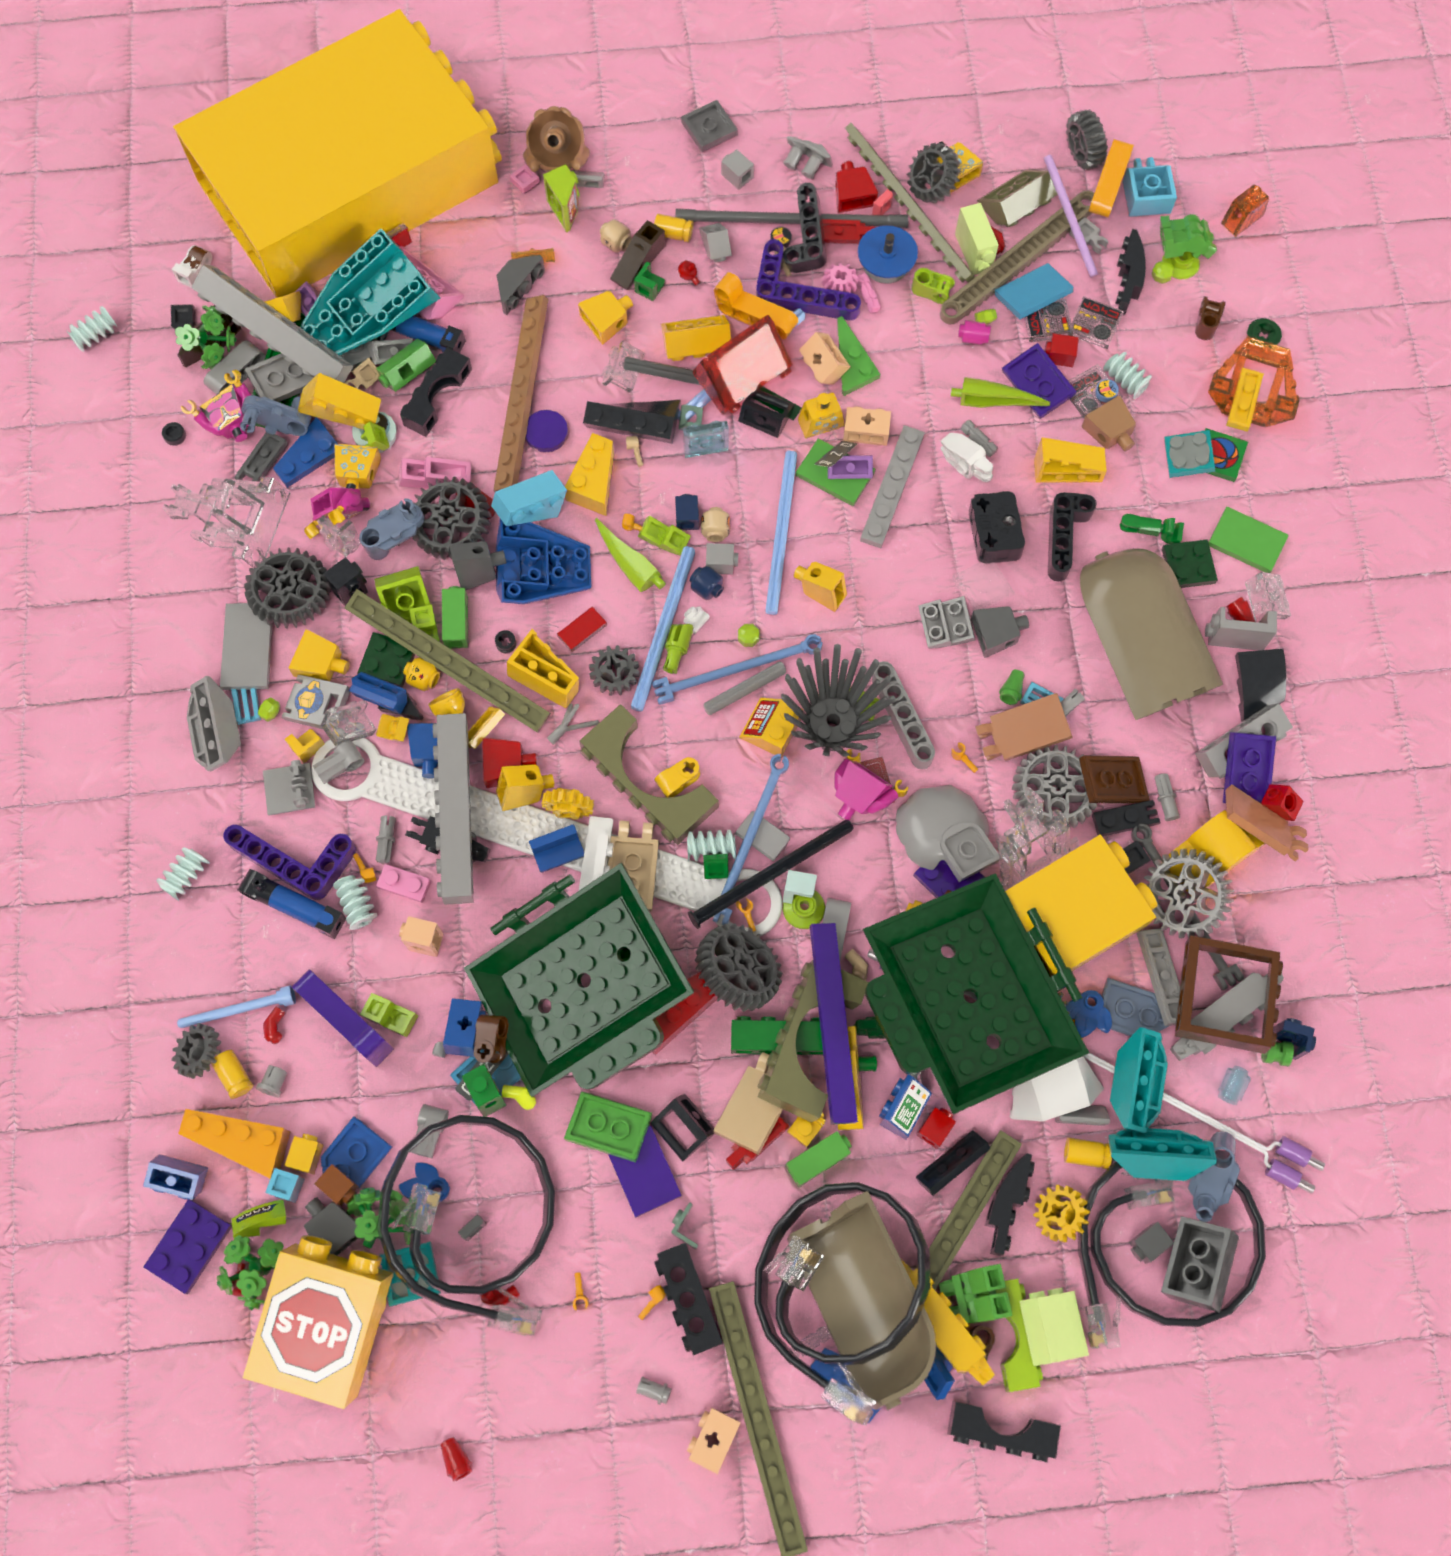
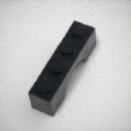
M448 347L443 353L438 355L435 365L431 370L427 371L420 387L414 390L409 403L405 404L401 409L400 416L405 427L427 437L438 421L435 409L431 405L434 396L443 388L462 386L472 371L468 357Z
M952 1401L947 1434L954 1436V1442L969 1445L970 1440L980 1442L979 1447L994 1451L996 1445L1006 1447L1005 1453L1022 1456V1451L1032 1453V1459L1048 1463V1457L1056 1459L1061 1425L1030 1419L1026 1426L1018 1433L1001 1435L988 1425L981 1407Z

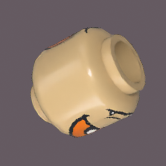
M712 507L704 512L701 517L702 535L710 542H722L730 533L729 514L719 507Z

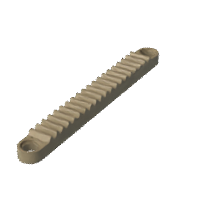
M1083 191L1070 201L1078 223L1084 217L1087 218L1092 214L1088 212L1090 206H1085L1081 202L1084 199L1092 202L1094 196L1092 191ZM1063 207L993 262L990 267H987L947 299L941 306V320L946 324L959 322L962 318L968 316L971 311H975L977 306H981L983 301H987L990 296H993L996 289L1004 286L1008 281H1012L1013 277H1017L1020 271L1023 272L1026 267H1029L1032 262H1035L1050 247H1054L1056 242L1059 243L1062 237L1065 238L1067 233H1070L1071 227ZM951 308L956 310L957 314L950 316L945 311Z

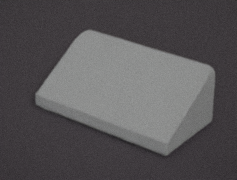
M574 171L578 179L576 187L604 188L603 172Z
M413 338L367 342L373 364H383L412 343Z
M754 811L747 816L735 833L743 840L755 813ZM762 818L751 846L774 861L786 848L790 837Z
M1090 1105L1055 1117V1122L1105 1126L1110 1123V1117L1104 1106Z

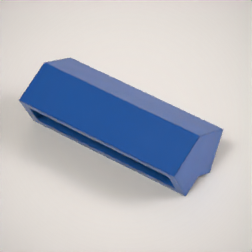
M363 672L351 678L352 686L349 692L354 696L401 714L407 703L406 689Z

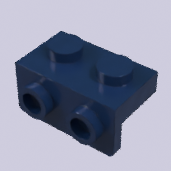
M1287 1018V1020L1273 1027V1032L1277 1034L1276 1041L1293 1043V1060H1297L1314 1050L1316 1045V1036H1313L1315 1028L1302 1025V1021Z

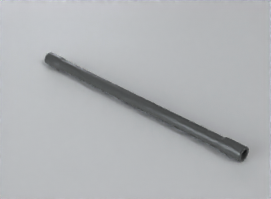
M676 209L675 217L693 222L801 224L799 213L705 211L695 209ZM814 214L809 215L807 218L813 217ZM822 214V219L860 220L861 223H865V226L908 228V215Z

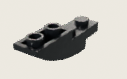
M1133 228L1130 236H1125L1122 245L1125 253L1120 254L1117 267H1120L1118 276L1122 277L1120 286L1124 287L1123 291L1118 292L1115 304L1119 305L1117 310L1121 311V315L1126 314L1131 298L1139 299L1145 280L1146 261L1144 247L1138 231Z
M1025 1154L1012 1166L1001 1181L992 1199L985 1226L995 1228L990 1254L1002 1256L1005 1251H1009L1011 1236L1008 1235L1009 1225L1013 1226L1016 1210H1012V1207L1023 1206L1024 1202H1028L1030 1187H1027L1028 1177H1032L1035 1163L1031 1161L1032 1154Z

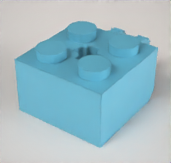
M1148 157L1146 167H1142L1141 159L1135 158L1133 168H1127L1123 178L1129 217L1171 214L1177 199L1171 166H1155L1154 158Z

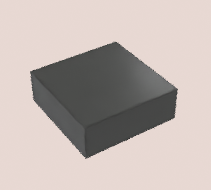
M477 1214L458 1233L464 1240L469 1241L486 1225V1222Z

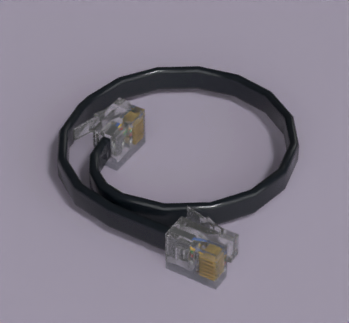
M458 1115L425 1127L399 1150L384 1180L380 1193L377 1232L388 1266L410 1292L444 1308L488 1318L487 1327L522 1336H534L537 1321H540L543 1310L525 1305L520 1299L500 1287L515 1282L540 1257L553 1228L555 1188L545 1158L523 1132L494 1117ZM457 1124L488 1126L515 1140L533 1161L544 1192L541 1229L530 1253L508 1275L481 1286L449 1285L437 1279L425 1266L420 1251L421 1235L431 1233L441 1192L427 1189V1186L418 1183L413 1185L410 1199L401 1210L391 1229H395L402 1216L407 1214L403 1230L411 1232L409 1252L415 1271L427 1285L446 1294L481 1295L497 1289V1291L507 1296L510 1302L525 1310L505 1305H492L491 1309L447 1299L419 1285L398 1261L388 1230L392 1188L407 1155L431 1133Z
M1117 1162L1113 1163L1090 1186L1085 1198L1088 1203L1083 1208L1091 1212L1098 1191L1123 1168ZM1128 1172L1121 1173V1175L1131 1176ZM1137 1178L1141 1180H1155V1183L1136 1185L1124 1189V1196L1109 1201L1096 1215L1090 1231L1091 1253L1104 1284L1117 1297L1116 1312L1113 1314V1328L1108 1304H1099L1088 1252V1224L1081 1225L1084 1233L1078 1232V1255L1089 1306L1080 1308L1089 1349L1121 1347L1118 1334L1121 1302L1129 1311L1161 1326L1201 1327L1231 1315L1255 1290L1266 1259L1264 1221L1250 1190L1238 1178L1233 1189L1240 1195L1253 1225L1254 1259L1244 1286L1221 1309L1220 1313L1211 1312L1196 1319L1166 1318L1136 1304L1114 1281L1101 1251L1100 1232L1106 1217L1117 1206L1127 1203L1128 1210L1173 1202L1174 1196L1171 1187L1174 1186L1173 1180ZM1089 1214L1084 1215V1219L1088 1221Z
M860 1182L826 1184L797 1199L779 1219L767 1237L755 1268L754 1305L765 1337L788 1363L825 1389L821 1396L823 1400L851 1421L865 1426L873 1414L872 1408L876 1401L861 1390L858 1382L844 1365L865 1364L894 1350L918 1323L930 1290V1251L917 1219L894 1196ZM868 1191L870 1196L886 1201L906 1221L917 1248L918 1284L906 1316L884 1341L857 1354L825 1355L805 1346L795 1336L789 1321V1300L794 1287L804 1291L825 1256L808 1246L809 1243L795 1234L788 1246L776 1255L775 1259L774 1256L785 1233L807 1208L832 1195L864 1193ZM778 1264L781 1265L775 1275L783 1281L776 1296V1320L781 1335L795 1351L828 1365H839L846 1374V1380L853 1388L833 1378L829 1381L799 1359L777 1335L767 1306L768 1273Z

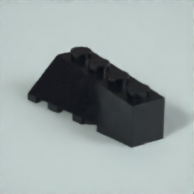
M681 400L601 404L587 401L583 424L591 429L673 444Z

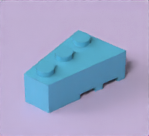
M553 470L496 491L491 506L505 526L557 518L567 489Z

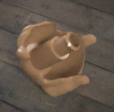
M551 106L547 110L538 109L534 113V119L526 131L527 148L523 153V159L530 170L537 172L540 168L550 172L566 164L568 169L573 168L577 171L584 166L590 156V151L584 144L582 123L565 107Z

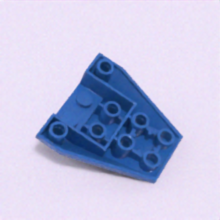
M500 519L495 552L504 550L507 564L496 566V592L501 603L528 604L591 589L590 546L531 522L505 526Z

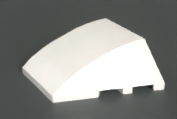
M1082 1056L1012 1089L1013 1106L1012 1110H1010V1118L1046 1121L1090 1106L1104 1090V1087Z

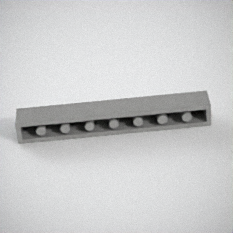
M202 265L191 287L198 292L197 296L199 298L212 302L216 305L215 309L217 311L230 315L235 324L248 328L252 336L266 341L270 349L276 352L280 351L285 355L284 358L288 362L302 367V372L306 375L315 377L318 373H321L342 383L345 382L353 365L217 267Z
M465 713L437 715V724H433V737L437 738V746H433L434 760H438V768H434V781L439 784V790L434 791L435 805H439V813H435L436 828L440 827V836H436V850H440L441 859H436L437 874H441V882H437V895L442 897L444 905L474 903L468 722Z

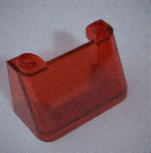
M768 314L706 356L692 373L720 413L725 415L727 412L733 414L742 407L740 403L772 379L779 376L783 379L792 372L790 368L793 366V363L774 321Z

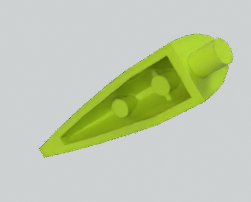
M964 377L963 389H951V397L961 398L960 405L979 408L993 406H1050L1049 401L1034 394L982 379Z
M598 518L595 519L609 552L631 583L640 592L646 591L654 584L659 589H662L666 583L661 579L662 576L659 571L642 554L618 539Z

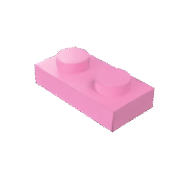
M385 864L376 887L423 903L431 880Z

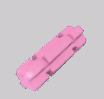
M866 273L859 274L858 286L861 287L860 291L865 303L868 304V310L870 313L878 312L881 305L879 300L876 299L877 296L871 282H869L870 279Z

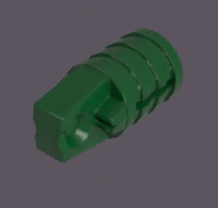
M874 1016L866 1017L865 1020H857L853 1025L857 1028V1035L868 1036L869 1039L885 1038Z

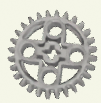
M1055 745L1052 751L1047 746L1043 752L1040 749L1035 751V755L1030 752L1027 759H1022L1021 766L1017 767V774L1013 777V781L1016 783L1012 786V790L1017 792L1014 793L1013 799H1020L1016 807L1023 806L1024 809L1021 815L1029 813L1028 822L1036 819V827L1044 823L1045 830H1048L1050 825H1054V831L1056 832L1060 825H1062L1064 831L1069 828V824L1075 828L1078 822L1084 823L1086 817L1089 818L1092 815V810H1095L1097 807V803H1089L1079 758L1084 756V754L1076 757V749L1068 753L1067 746L1062 751L1058 750V745ZM1050 763H1058L1061 769H1054ZM1044 764L1043 774H1030L1037 765ZM1068 765L1075 769L1079 775H1068ZM1031 783L1036 785L1038 790H1030L1027 787V784ZM1075 785L1082 786L1085 792H1078L1075 789ZM1032 801H1044V811L1035 806ZM1069 802H1083L1076 811L1069 814ZM1051 807H1058L1062 814H1055Z
M1181 849L1179 856L1178 852L1174 850L1171 851V857L1168 854L1162 855L1164 862L1161 860L1154 861L1158 868L1149 867L1148 870L1153 875H1147L1144 879L1150 882L1147 886L1157 901V907L1152 910L1157 917L1153 924L1162 922L1161 931L1170 928L1169 935L1171 936L1178 931V938H1184L1186 932L1188 938L1190 935L1195 936V932L1198 937H1203L1204 930L1207 934L1213 932L1211 925L1214 928L1221 927L1218 919L1221 921L1227 920L1223 912L1228 913L1232 909L1226 906V903L1234 902V899L1227 897V894L1234 892V889H1227L1226 885L1230 884L1232 880H1224L1223 877L1228 871L1220 872L1218 870L1222 866L1221 862L1215 865L1212 864L1214 856L1205 859L1206 852L1204 851L1200 852L1197 856L1196 849H1191L1189 855L1187 849ZM1185 863L1180 876L1166 872L1174 865ZM1193 865L1199 866L1201 870L1198 878L1193 876L1191 872ZM1209 874L1215 880L1218 892L1205 887ZM1162 878L1169 882V889L1167 891L1163 890L1160 885ZM1189 889L1188 893L1192 896L1186 898L1187 894L1184 893V890ZM1158 896L1170 900L1166 913L1159 903ZM1207 897H1211L1214 899V909H1209L1207 907ZM1176 910L1183 913L1184 918L1182 922H1178L1175 919L1174 914ZM1195 911L1209 915L1207 919L1200 923L1190 924Z

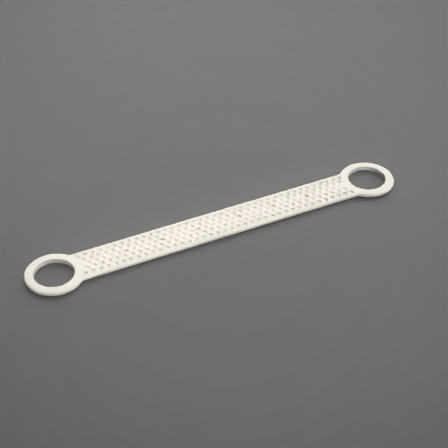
M353 734L333 737L325 742L313 758L311 766L312 779L318 790L328 798L337 801H353L363 797L427 820L430 816L435 817V813H439V805H435L434 791L439 790L438 782H435L434 778L422 777V769L380 755L375 745L364 737ZM352 741L356 747L365 751L369 756L371 766L368 777L359 786L348 790L334 788L328 783L324 784L313 768V765L328 757L341 743ZM470 785L471 832H474L477 837L533 855L529 844L530 840L574 824L582 848L585 851L588 825L568 818H558L555 816L556 814L529 805L502 811L497 794ZM658 849L654 888L655 898L696 911L721 896L728 878L704 879L703 864L691 860L688 862L686 858ZM583 858L562 866L581 872ZM742 869L737 882L746 881L760 871ZM773 880L763 885L770 896L771 909L766 919L755 926L756 931H753L754 935L760 934L762 936L776 925L780 918L782 896ZM721 914L718 923H716L718 926H723L722 920L725 915Z

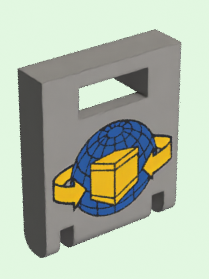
M298 675L296 680L302 684L294 683L285 710L291 713L283 712L282 718L286 721L335 732L350 694V688L347 685ZM331 696H333L337 702L332 715L328 716L325 715Z

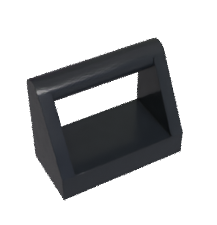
M754 388L742 403L738 421L778 438L795 405ZM757 398L785 411L780 414L756 404L754 401Z
M686 1094L675 1098L650 1123L682 1162L715 1134L713 1131L714 1127ZM672 1111L676 1113L697 1138V1141L687 1151L662 1122Z

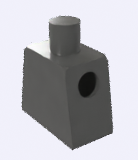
M485 541L449 545L460 586L465 588V590L495 580L494 566L507 564L504 550L490 553L488 544Z
M1008 606L976 609L971 616V622L984 658L1017 644L1020 638V630L1029 628L1027 616L1014 617L1012 609Z
M317 1197L305 1206L306 1210L313 1217L304 1225L308 1236H315L330 1241L332 1243L330 1254L338 1256L358 1239L354 1233L357 1227L356 1219L348 1215L340 1205L331 1202L325 1207Z

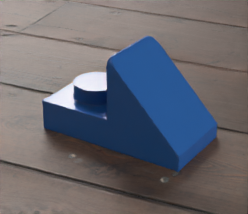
M937 1346L932 1368L924 1381L935 1399L941 1400L945 1399L955 1380L950 1373L953 1366Z

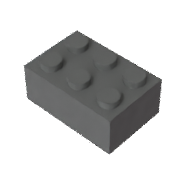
M1181 1216L1161 1292L1170 1299L1220 1313L1239 1236L1232 1229Z

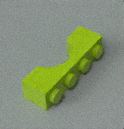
M1018 1278L1006 1280V1288L995 1290L996 1294L1008 1293L1013 1316L1005 1318L1009 1321L1015 1333L1014 1350L1011 1356L1000 1364L1005 1392L1041 1387L1040 1381L1043 1380L1040 1365L1033 1366L1019 1302L1026 1299L1023 1283L1019 1284Z

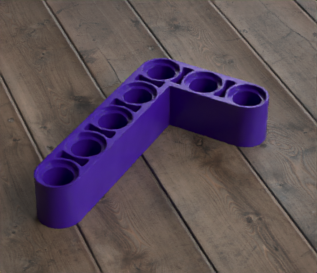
M771 239L766 242L756 286L757 297L790 311L800 308L807 314L831 318L842 316L844 320H855L859 316L861 300L854 293L779 281L783 263V244L777 239ZM776 251L778 254L771 255L770 252ZM773 271L774 274L767 275L765 272ZM767 290L771 293L768 295H763L761 292ZM785 294H790L792 297L786 299L782 296ZM812 298L813 301L806 302L803 299ZM832 301L834 305L828 306L825 302ZM854 305L856 308L848 309L846 306Z
M239 825L228 826L223 833L224 841L235 852L313 900H321L328 894L333 884L338 880L356 853L355 844L346 834H337L330 840L309 869ZM242 834L239 841L232 842L236 835ZM348 843L346 850L338 851L341 844ZM257 846H261L260 852L252 855V850ZM281 858L277 866L271 867L274 859ZM328 863H334L332 870L324 871V867ZM300 870V875L297 878L290 879L294 871ZM313 883H320V887L316 891H310Z
M310 969L292 986L302 998L376 1068L394 1050L389 1043Z

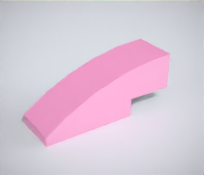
M426 457L425 461L402 458L399 466V486L429 488L428 482L434 486L436 485V478H438L443 483L445 476L450 481L455 476L459 481L463 478L467 483L471 482V462Z

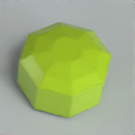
M1163 260L1155 263L1151 275L1154 281L1163 284L1171 280L1174 268L1171 263Z
M988 309L974 314L976 322L989 324L997 319L996 309Z
M754 624L742 625L738 629V642L744 647H753L759 642V629Z
M271 697L264 700L258 710L259 717L266 722L273 720L279 713V702Z

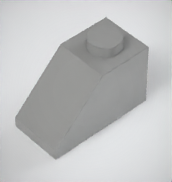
M716 223L699 227L707 257L711 260L714 259V262L726 260V256L732 255L728 231L723 225Z

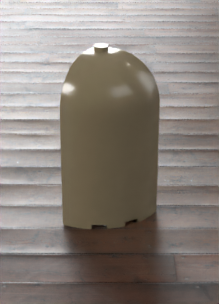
M1140 548L1125 549L1112 554L1106 551L1095 556V561L1082 568L1080 588L1085 606L1135 720L1173 706L1172 701L1175 699L1178 703L1224 685L1177 578L1169 564L1162 557L1152 551Z
M868 1191L844 1201L838 1208L830 1212L831 1217H829L828 1221L823 1223L821 1219H818L791 1233L787 1238L796 1259L804 1246L821 1256L815 1266L805 1263L802 1272L840 1355L857 1354L884 1341L906 1316L915 1292L912 1281ZM923 1307L918 1323L894 1350L865 1364L845 1365L859 1393L871 1408L877 1410L885 1406L888 1411L902 1404L900 1398L916 1389L928 1376L935 1358L936 1339L933 1326L925 1308Z

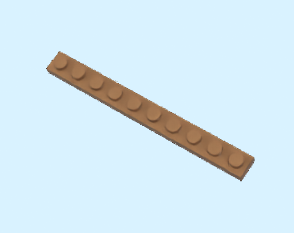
M544 295L527 298L525 302L494 492L517 484L519 480L548 305V298Z

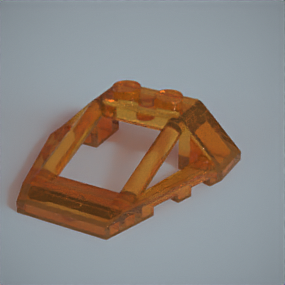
M1247 336L1236 348L1229 359L1227 358L1222 367L1213 374L1208 390L1209 395L1221 413L1229 416L1242 367L1244 368L1246 359H1250L1277 368L1266 404L1256 402L1251 423L1262 427H1269L1294 420L1300 400L1295 390L1297 384L1296 380L1293 379L1292 371L1294 367L1290 349ZM1235 365L1231 379L1226 378L1232 367ZM1283 378L1285 382V396L1278 394Z

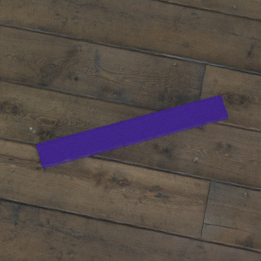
M836 923L811 924L809 927L831 1125L857 1123L858 1118Z

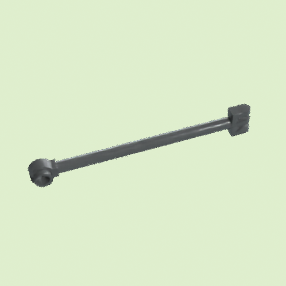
M1139 824L1138 827L1135 826L1131 832L1132 840L1134 842L1138 840L1153 863L1156 860L1164 862L1152 843V830L1145 824ZM1137 832H1141L1144 835V839H1139ZM1163 878V880L1169 888V882L1165 878ZM1194 913L1190 924L1201 922L1196 913ZM1204 930V936L1202 938L1211 939L1209 934H1207ZM1208 952L1220 971L1213 978L1221 990L1228 988L1224 978L1230 986L1236 984L1232 974L1239 982L1244 979L1237 964L1228 967L1221 954Z

